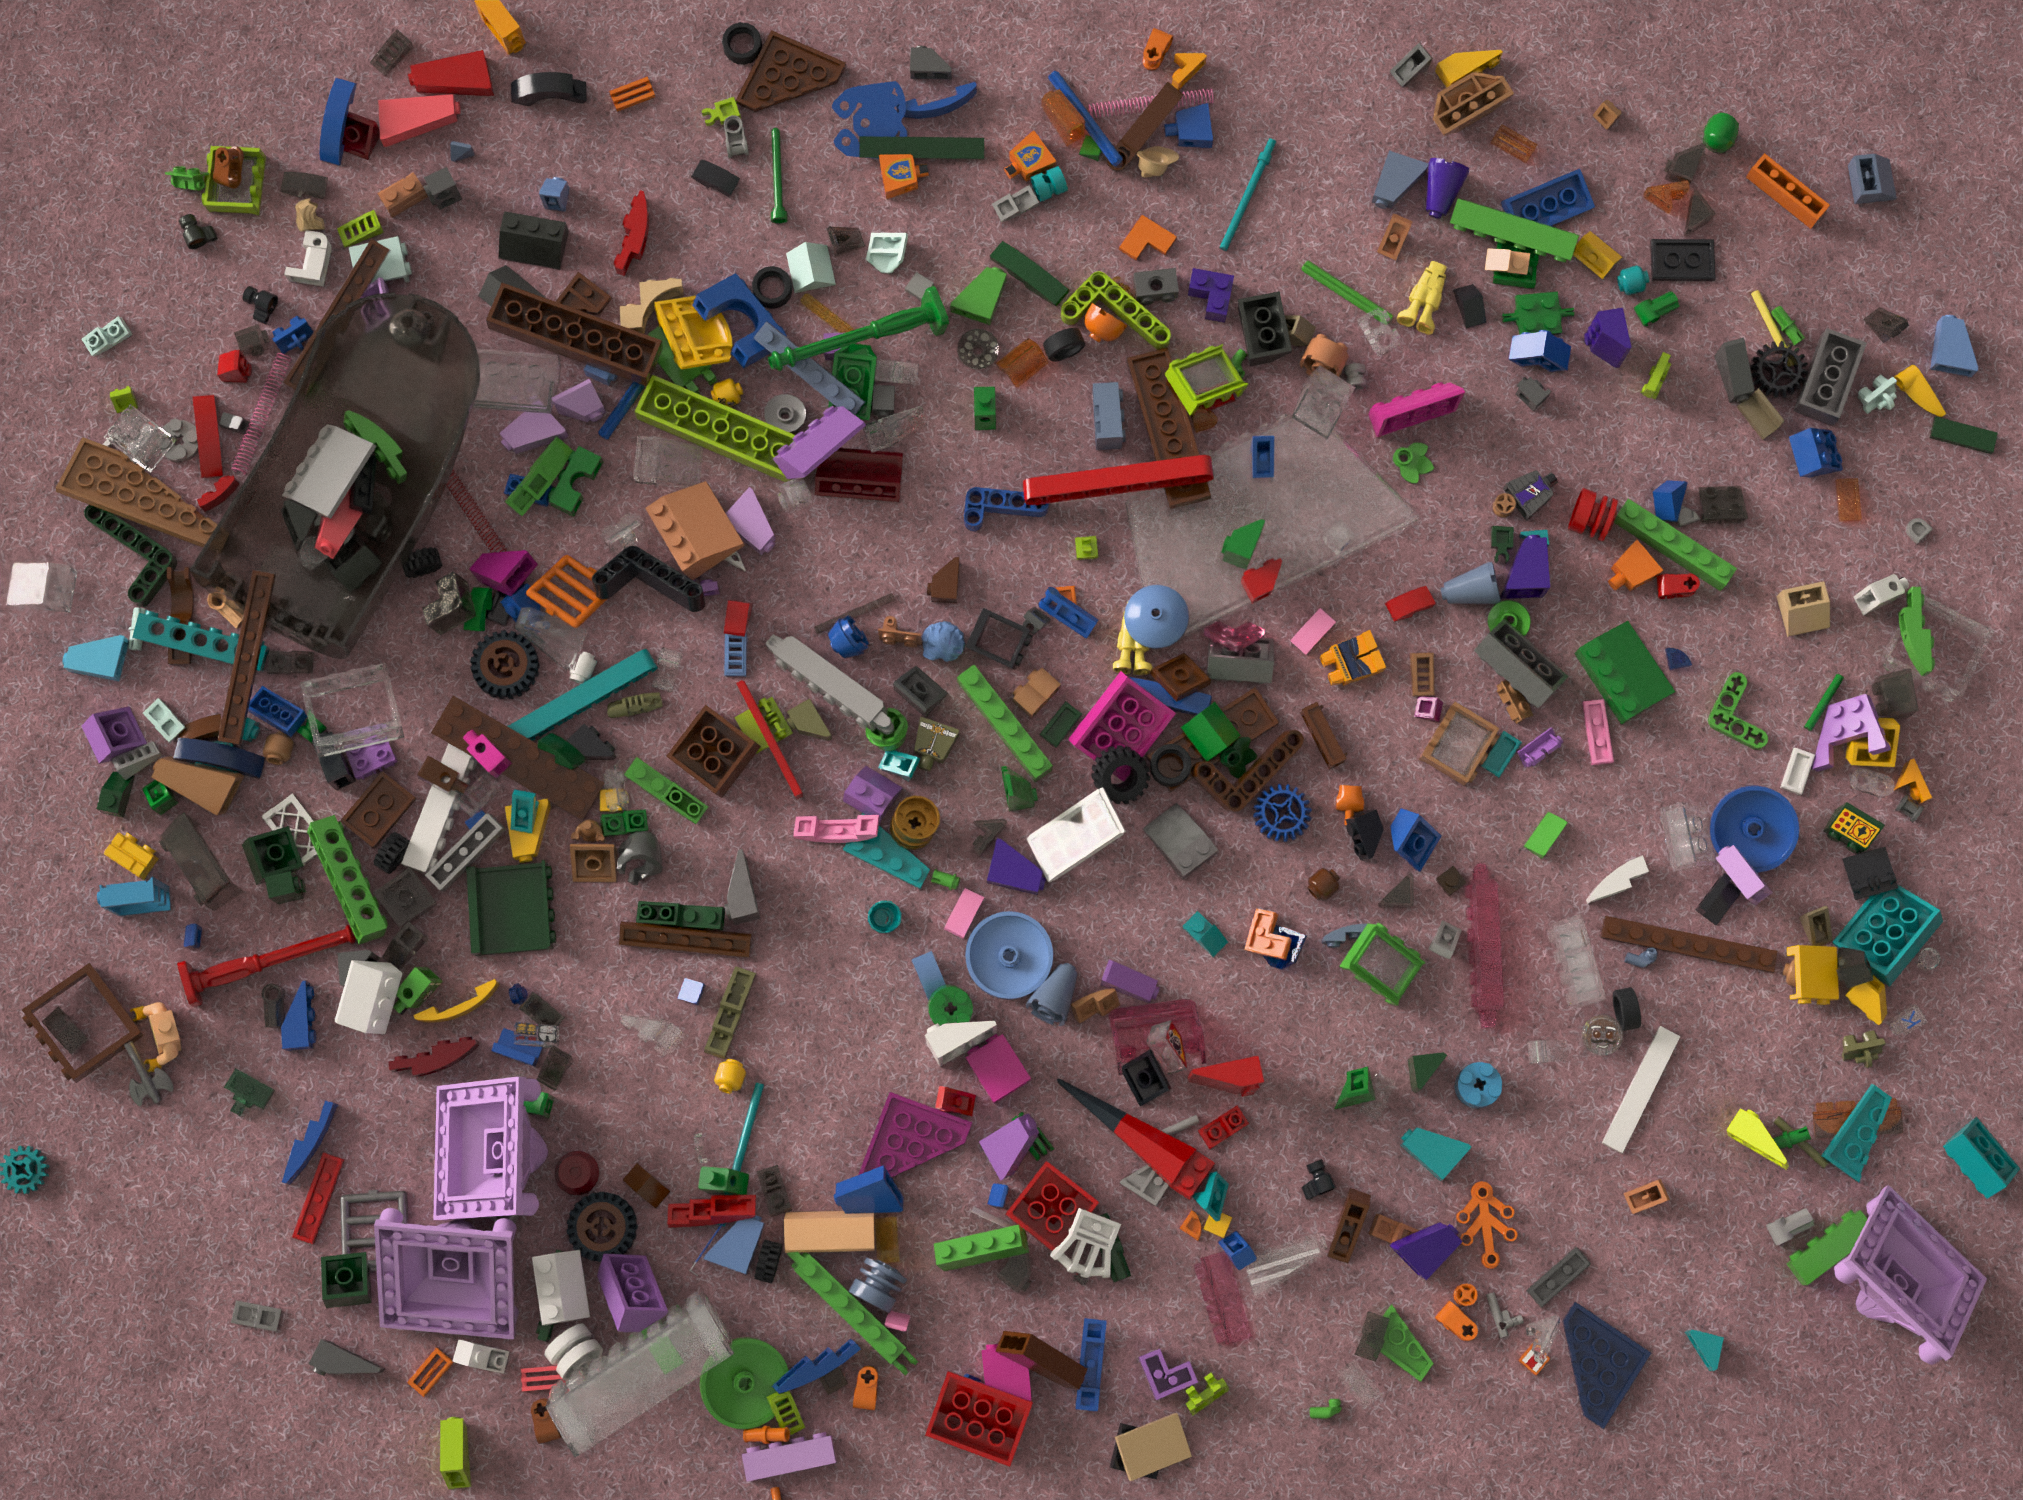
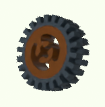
M501 630L499 634L497 631L493 632L491 637L486 635L483 642L479 641L477 643L478 648H474L472 652L474 656L470 660L472 663L470 668L476 683L486 694L488 693L494 698L497 696L499 699L504 700L505 697L514 699L513 696L515 695L518 697L522 696L523 691L528 692L530 690L529 686L535 684V677L539 675L538 668H540V663L538 662L539 658L534 647L528 639L526 640L521 634L517 635L514 631L507 633L506 630ZM502 652H513L518 655L520 665L516 667L513 658L509 657L507 653ZM502 662H503V663H507V662H508L509 666H508V667H506V666H503V667H502V666H501V663H502ZM494 663L498 673L501 672L503 676L510 677L498 678L491 673V664Z
M598 1192L584 1196L574 1205L575 1207L569 1213V1220L567 1219L568 1229L566 1230L569 1235L570 1244L573 1245L574 1250H580L582 1257L591 1261L601 1262L603 1254L624 1255L631 1248L637 1236L638 1224L632 1206L625 1199L613 1193ZM606 1210L614 1215L617 1222L613 1224L609 1218L604 1217V1224L608 1227L603 1230L602 1237L609 1236L612 1231H615V1236L609 1242L599 1244L590 1238L588 1231L591 1229L594 1235L600 1236L601 1230L597 1229V1224L602 1223V1217L595 1218L592 1223L589 1222V1219L595 1212Z

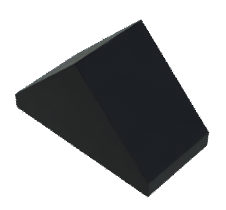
M1474 284L1454 289L1453 292L1466 329L1486 323L1483 296Z

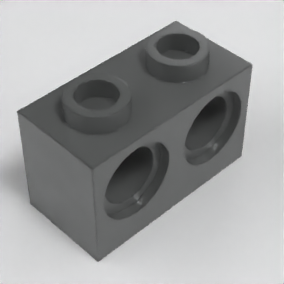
M447 167L424 177L427 185L423 187L432 205L437 204L439 210L462 200Z

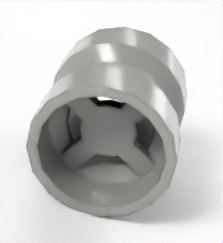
M1355 363L1344 367V373L1347 376L1345 381L1346 389L1357 390L1367 387V381L1364 378V373L1366 372L1364 364Z

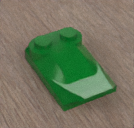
M854 343L834 352L832 375L866 402L855 416L861 420L870 421L877 356L872 351L871 345ZM829 401L828 408L831 406L835 408L836 406Z

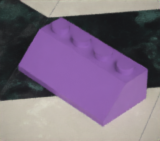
M831 406L823 412L824 416L820 420L815 419L808 425V430L795 435L793 442L789 446L786 444L777 451L778 455L773 460L787 479L806 477L863 429L866 424L845 407L834 408V406Z
M603 1254L597 1277L618 1331L625 1333L641 1332L667 1315V1307L646 1256Z

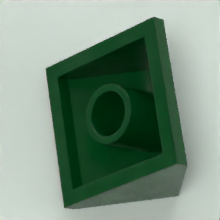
M1446 1053L1415 1055L1407 1060L1412 1092L1417 1093L1423 1088L1446 1058Z

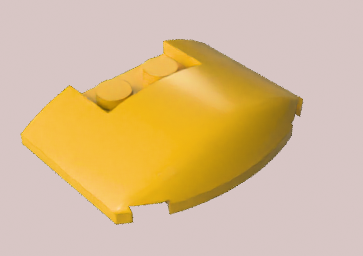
M696 296L654 303L659 327L663 328L674 354L673 360L680 369L730 362L732 336L722 313L705 321L692 306Z

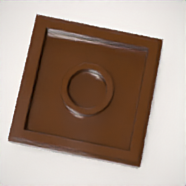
M1185 652L1152 668L1150 672L1151 676L1176 702L1209 686L1211 683V679Z

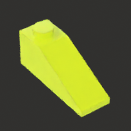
M1740 1108L1726 1130L1728 1136L1787 1170L1789 1165L1786 1158L1761 1120L1758 1119L1759 1116L1751 1110L1746 1112Z

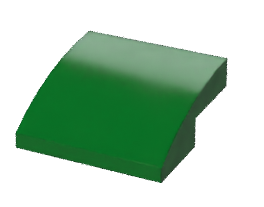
M1506 241V244L1497 242L1496 249L1530 253L1527 275L1494 271L1493 283L1534 289L1539 255L1534 253L1535 249L1526 247V250L1513 247V242Z

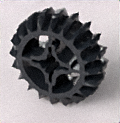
M1775 341L1771 343V348L1765 344L1763 346L1764 352L1759 349L1756 352L1758 357L1754 356L1752 358V361L1756 364L1750 365V369L1756 372H1752L1751 376L1752 378L1757 377L1753 385L1755 386L1760 383L1761 386L1758 389L1761 391L1764 388L1767 389L1765 396H1769L1773 392V398L1776 399L1780 392L1781 397L1785 398L1787 392L1793 395L1795 393L1794 389L1800 390L1801 385L1799 383H1805L1806 379L1802 376L1807 375L1808 371L1802 368L1806 367L1808 363L1801 362L1805 355H1797L1800 350L1799 348H1796L1794 351L1791 350L1792 343H1789L1787 348L1784 347V341L1779 343V347H1777ZM1773 354L1782 355L1779 361L1770 360L1768 362L1764 360ZM1788 358L1794 363L1795 373L1787 366ZM1783 362L1781 365V370L1783 371L1776 376L1777 373L1775 371L1777 369L1774 368H1777ZM1762 366L1765 367L1764 370L1770 373L1769 382L1763 375ZM1780 378H1790L1793 380L1787 385H1775Z

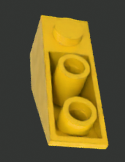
M1489 50L1454 53L1437 63L1435 72L1447 88L1472 72L1483 73V70L1487 67L1490 69L1494 68L1500 63L1503 51Z

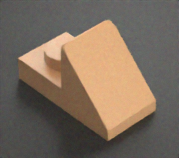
M1487 249L1485 270L1527 275L1530 253L1514 252L1507 249Z

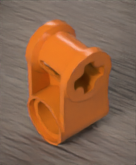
M1153 28L1143 52V65L1146 69L1152 71L1160 67L1165 54L1172 44L1173 35Z
M1448 1301L1435 1316L1439 1323L1444 1324L1443 1326L1453 1332L1463 1341L1473 1340L1478 1334L1477 1325L1451 1301ZM1470 1325L1472 1327L1470 1329L1472 1335L1463 1336L1464 1330L1462 1326L1467 1327Z
M864 1366L860 1369L852 1408L875 1411L878 1372L874 1367ZM870 1370L871 1375H874V1379H870L867 1383L861 1375Z

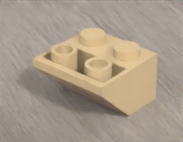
M1824 581L1785 589L1776 596L1787 637L1830 628V600Z

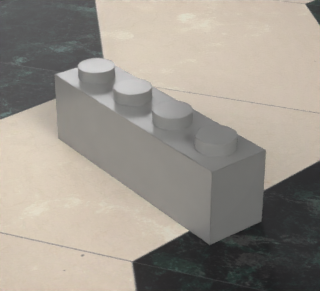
M486 813L425 876L440 891H446L466 871V867H470L507 829L492 814Z

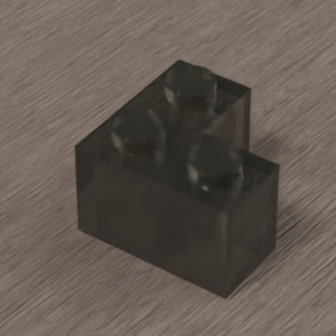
M454 571L436 580L440 598L422 608L426 625L440 635L476 616L468 582Z

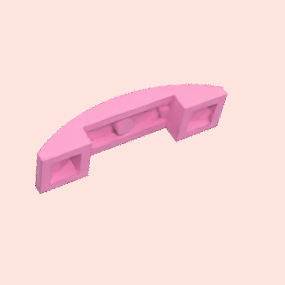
M858 815L857 819L819 820L817 816L796 817L793 837L823 843H848L868 840L877 837L880 816Z

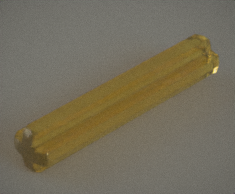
M806 293L800 300L801 304L839 333L853 331L849 324L810 294Z

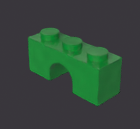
M580 446L570 454L567 468L563 469L559 474V483L556 488L553 487L548 495L549 503L552 507L572 517L575 516L584 499L581 493L572 488L574 481L580 477H587L594 481L604 463L601 456Z

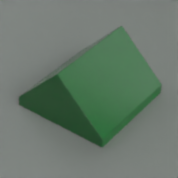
M1215 701L1180 727L1206 762L1241 736Z

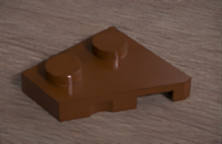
M577 272L555 302L582 312L600 315L612 297L581 273Z

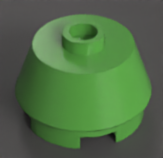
M887 708V716L891 718L894 725L893 733L888 735L878 729L871 731L869 728H866V736L879 749L893 751L903 745L908 723L898 710Z

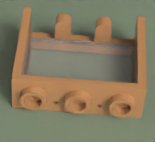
M1454 702L1449 707L1419 760L1426 762L1463 786L1468 782L1472 783L1478 773L1475 771L1478 764L1482 765L1488 757L1486 750L1489 745L1493 747L1499 738V735H1497L1499 728L1459 703Z

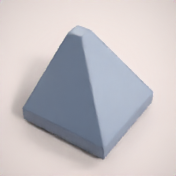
M451 141V161L456 162L474 156L471 145Z

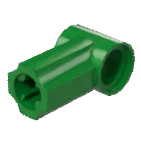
M1670 291L1653 300L1647 299L1634 307V310L1643 326L1646 327L1649 326L1648 323H1655L1662 316L1678 309L1680 305L1677 296Z

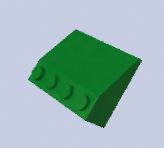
M1629 621L1594 638L1578 648L1574 653L1621 725L1675 693V690Z

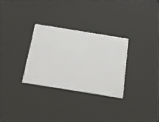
M973 1207L971 1210L972 1213L1003 1227L1012 1226L1011 1223L976 1207Z

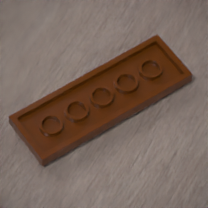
M1256 687L1221 708L1222 712L1241 735L1239 738L1249 737L1253 741L1279 724V721ZM1184 732L1164 744H1175L1184 748L1191 757L1192 766L1196 762H1206ZM1155 751L1147 755L1150 762ZM1222 751L1207 762L1213 765L1220 762ZM1167 753L1159 759L1158 769L1163 776L1175 778L1183 771V761L1177 754ZM1205 766L1200 767L1199 774L1207 770ZM1191 770L1184 783L1174 787H1167L1170 793L1193 779Z

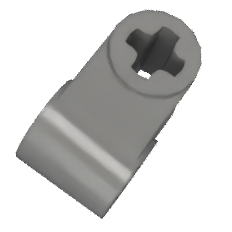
M731 115L724 121L728 158L740 154L748 156L749 151L742 120L738 116ZM732 125L739 126L735 131L729 130V127Z

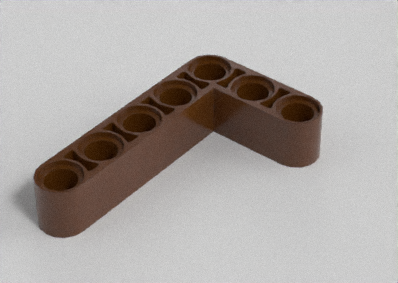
M1297 730L1284 731L1233 785L1210 762H1196L1191 768V775L1223 809L1233 812L1240 811L1301 748L1304 737ZM1291 734L1295 737V743L1292 746L1288 743V737ZM1275 750H1278L1281 754L1278 761L1273 757ZM1261 765L1266 768V774L1263 777L1259 774V767ZM1201 766H1205L1207 769L1205 777L1199 774ZM1247 780L1252 785L1249 792H1246L1244 789V783ZM1217 781H1220L1222 784L1220 792H1216L1214 789V784ZM1232 796L1237 799V804L1233 808L1229 804Z

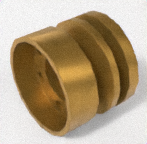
M923 796L905 798L899 803L890 821L892 839L899 846L909 850L925 847L930 843L939 826L940 814L938 808L931 800ZM911 823L915 824V829L911 828Z

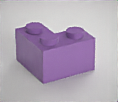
M1160 1349L1138 1357L1155 1400L1198 1383L1190 1361L1168 1369Z

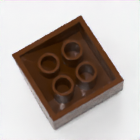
M705 704L666 757L713 793L723 798L761 746Z

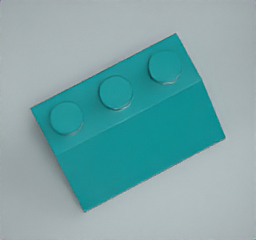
M1977 1116L1949 1138L1943 1146L1947 1155L1954 1159L1962 1173L1970 1178L1975 1184L1977 1191L1983 1194L1986 1199L2007 1187L2020 1170L2019 1166Z

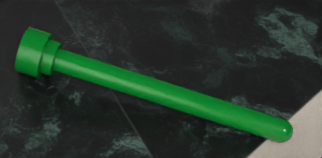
M773 128L771 133L775 207L771 212V222L786 223L788 215L783 207L780 130Z

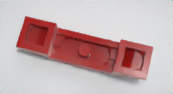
M214 395L192 396L201 478L223 476Z

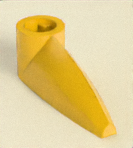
M1910 365L1894 376L1900 390L1906 392L1920 407L1939 417L1946 415L1932 388L1915 365Z

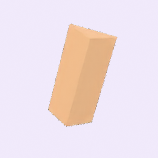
M844 1211L786 1212L784 1217L785 1253L875 1251V1213L845 1214Z

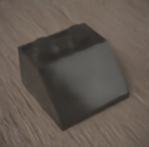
M1911 668L1881 675L1874 680L1872 692L1874 696L1877 695L1878 704H1876V712L1878 717L1902 720L1909 718L1919 711Z

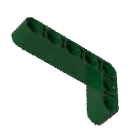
M88 505L84 510V516L93 526L148 561L128 589V597L133 603L139 607L147 606L167 581V567H172L173 571L177 566L176 557L169 550L114 514ZM96 512H100V516L97 519H93V515ZM118 523L117 528L110 531V526ZM135 534V538L131 542H127L128 536ZM147 546H152V550L149 553H144ZM169 557V562L161 565L162 559ZM157 574L156 580L149 582V577ZM144 591V596L136 600V595Z

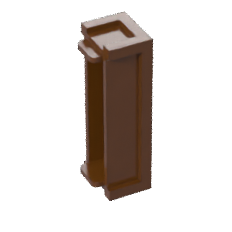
M1315 702L1303 708L1300 714L1330 770L1345 763L1344 760L1347 759L1348 753H1343L1321 711L1323 705L1319 706L1318 702Z

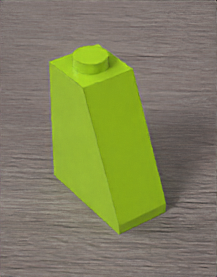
M459 1417L440 1420V1472L448 1489L471 1487L467 1426L464 1419Z

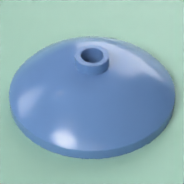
M1151 585L1138 590L1130 598L1125 608L1124 621L1129 635L1137 643L1147 648L1160 649L1173 645L1183 636L1188 626L1189 612L1185 600L1177 591L1163 585ZM1155 610L1160 612V615L1157 617L1152 615V612Z

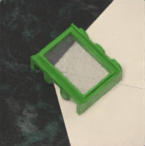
M1368 923L1339 967L1350 970L1355 974V978L1358 981L1367 983L1372 987L1371 991L1386 998L1385 1002L1398 1006L1400 998L1421 966L1426 962L1419 958L1421 954L1416 950L1406 948L1404 946L1405 942L1395 935L1393 937L1387 933L1388 929L1380 923L1376 925Z

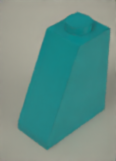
M1418 1127L1413 1131L1409 1128L1401 1137L1403 1142L1400 1145L1439 1181H1442L1472 1147L1467 1143Z

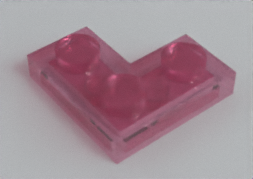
M1216 621L1204 628V636L1235 652L1263 638L1265 629L1249 621L1235 629L1220 621Z

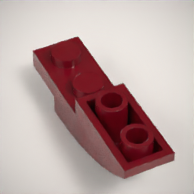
M472 1037L459 1038V1042L451 1043L450 1040L438 1041L437 1045L431 1046L432 1055H430V1052L417 1053L414 1058H408V1055L394 1057L395 1061H388L389 1070L397 1072L412 1069V1076L414 1077L430 1075L463 1060L479 1046V1041L473 1040Z

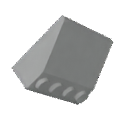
M327 424L320 430L315 444L308 449L306 458L297 467L296 474L292 480L286 484L282 497L316 512L317 515L331 519L376 448V445L339 427Z

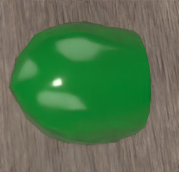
M1718 113L1709 118L1705 125L1703 143L1706 148L1714 153H1724L1730 150L1735 145L1738 137L1739 123L1733 116L1727 113Z

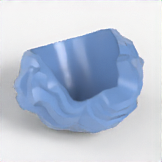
M943 621L931 624L923 632V656L929 660L934 661L940 658L945 662L957 659L964 651V634L956 625L950 622Z

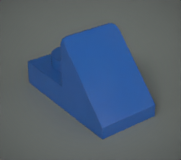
M1253 436L1251 442L1252 477H1274V436Z

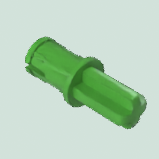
M1782 306L1772 310L1771 314L1782 327L1781 331L1785 332L1794 346L1805 339V336L1795 325L1796 321L1791 320Z

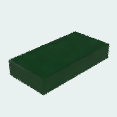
M1065 701L1039 736L1057 748L1083 714Z

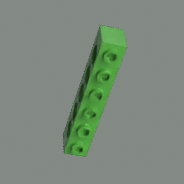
M335 815L311 822L307 833L358 944L360 945L383 937L388 927L387 920L379 912V904L376 897H372L369 881L366 877H363L361 864L353 856V848L351 842L346 840L343 834L344 828L342 823L337 821ZM327 839H332V840H334L336 843H335V844L329 843V842L327 841ZM335 858H342L345 862H338ZM344 877H351L353 881H347ZM358 895L362 900H356L353 896ZM362 914L369 915L371 919L363 918Z

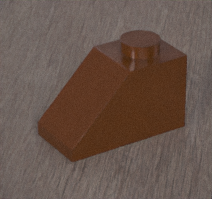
M954 557L932 576V583H928L927 596H931V602L957 604L959 557Z

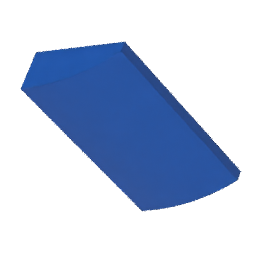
M1581 169L1501 201V205L1506 213L1549 226L1595 208Z

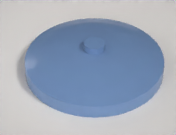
M1000 912L982 920L972 931L966 946V965L972 980L985 993L999 999H1019L1035 992L1047 979L1053 963V947L1046 930L1032 917L1019 912Z

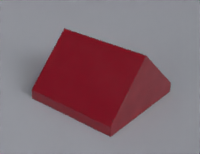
M348 111L342 144L345 145L344 151L369 160L380 137V129L375 121Z

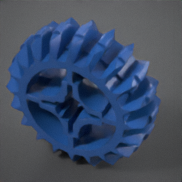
M1278 784L1277 791H1275L1273 786H1270V794L1263 790L1261 794L1264 798L1257 797L1256 799L1261 805L1257 804L1253 807L1254 810L1260 811L1253 814V818H1260L1255 825L1264 826L1261 828L1260 833L1262 834L1266 830L1269 831L1266 837L1268 839L1271 838L1272 834L1276 835L1275 842L1279 841L1280 836H1283V842H1287L1288 835L1292 840H1295V832L1302 836L1303 831L1301 828L1307 829L1309 827L1304 821H1311V817L1305 815L1312 812L1311 808H1305L1310 801L1301 800L1305 796L1304 793H1301L1299 796L1296 795L1297 787L1294 788L1293 792L1289 791V784L1286 785L1285 790H1282V785ZM1276 797H1287L1286 801L1282 804L1269 802ZM1293 801L1299 808L1300 819L1295 817L1296 814L1291 811L1290 806ZM1286 805H1288L1285 813L1288 814V816L1284 815L1280 818L1279 821H1277L1279 818V812H1277V810L1281 811L1282 809H1284ZM1265 807L1274 815L1272 825L1265 816ZM1282 822L1295 824L1294 827L1289 829H1278Z

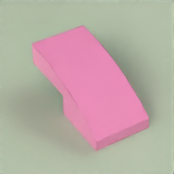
M1320 608L1290 641L1307 655L1335 625L1336 621Z
M964 888L944 930L964 939L984 897Z

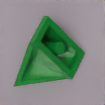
M1369 1067L1347 1072L1346 1083L1334 1109L1376 1100Z

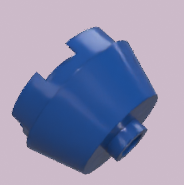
M849 615L843 619L839 618L828 633L832 649L845 659L862 655L864 650L869 648L867 646L869 641L865 633L854 625L856 621Z

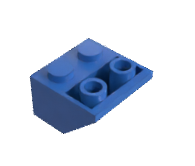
M1809 428L1789 436L1800 477L1810 478L1843 470L1842 457L1838 453L1836 447L1837 440L1832 430Z

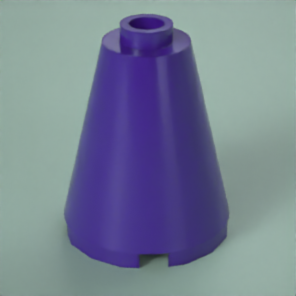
M1430 158L1426 211L1430 212L1429 216L1441 219V216L1447 215L1469 175V168L1454 161L1449 163L1445 162L1446 159Z

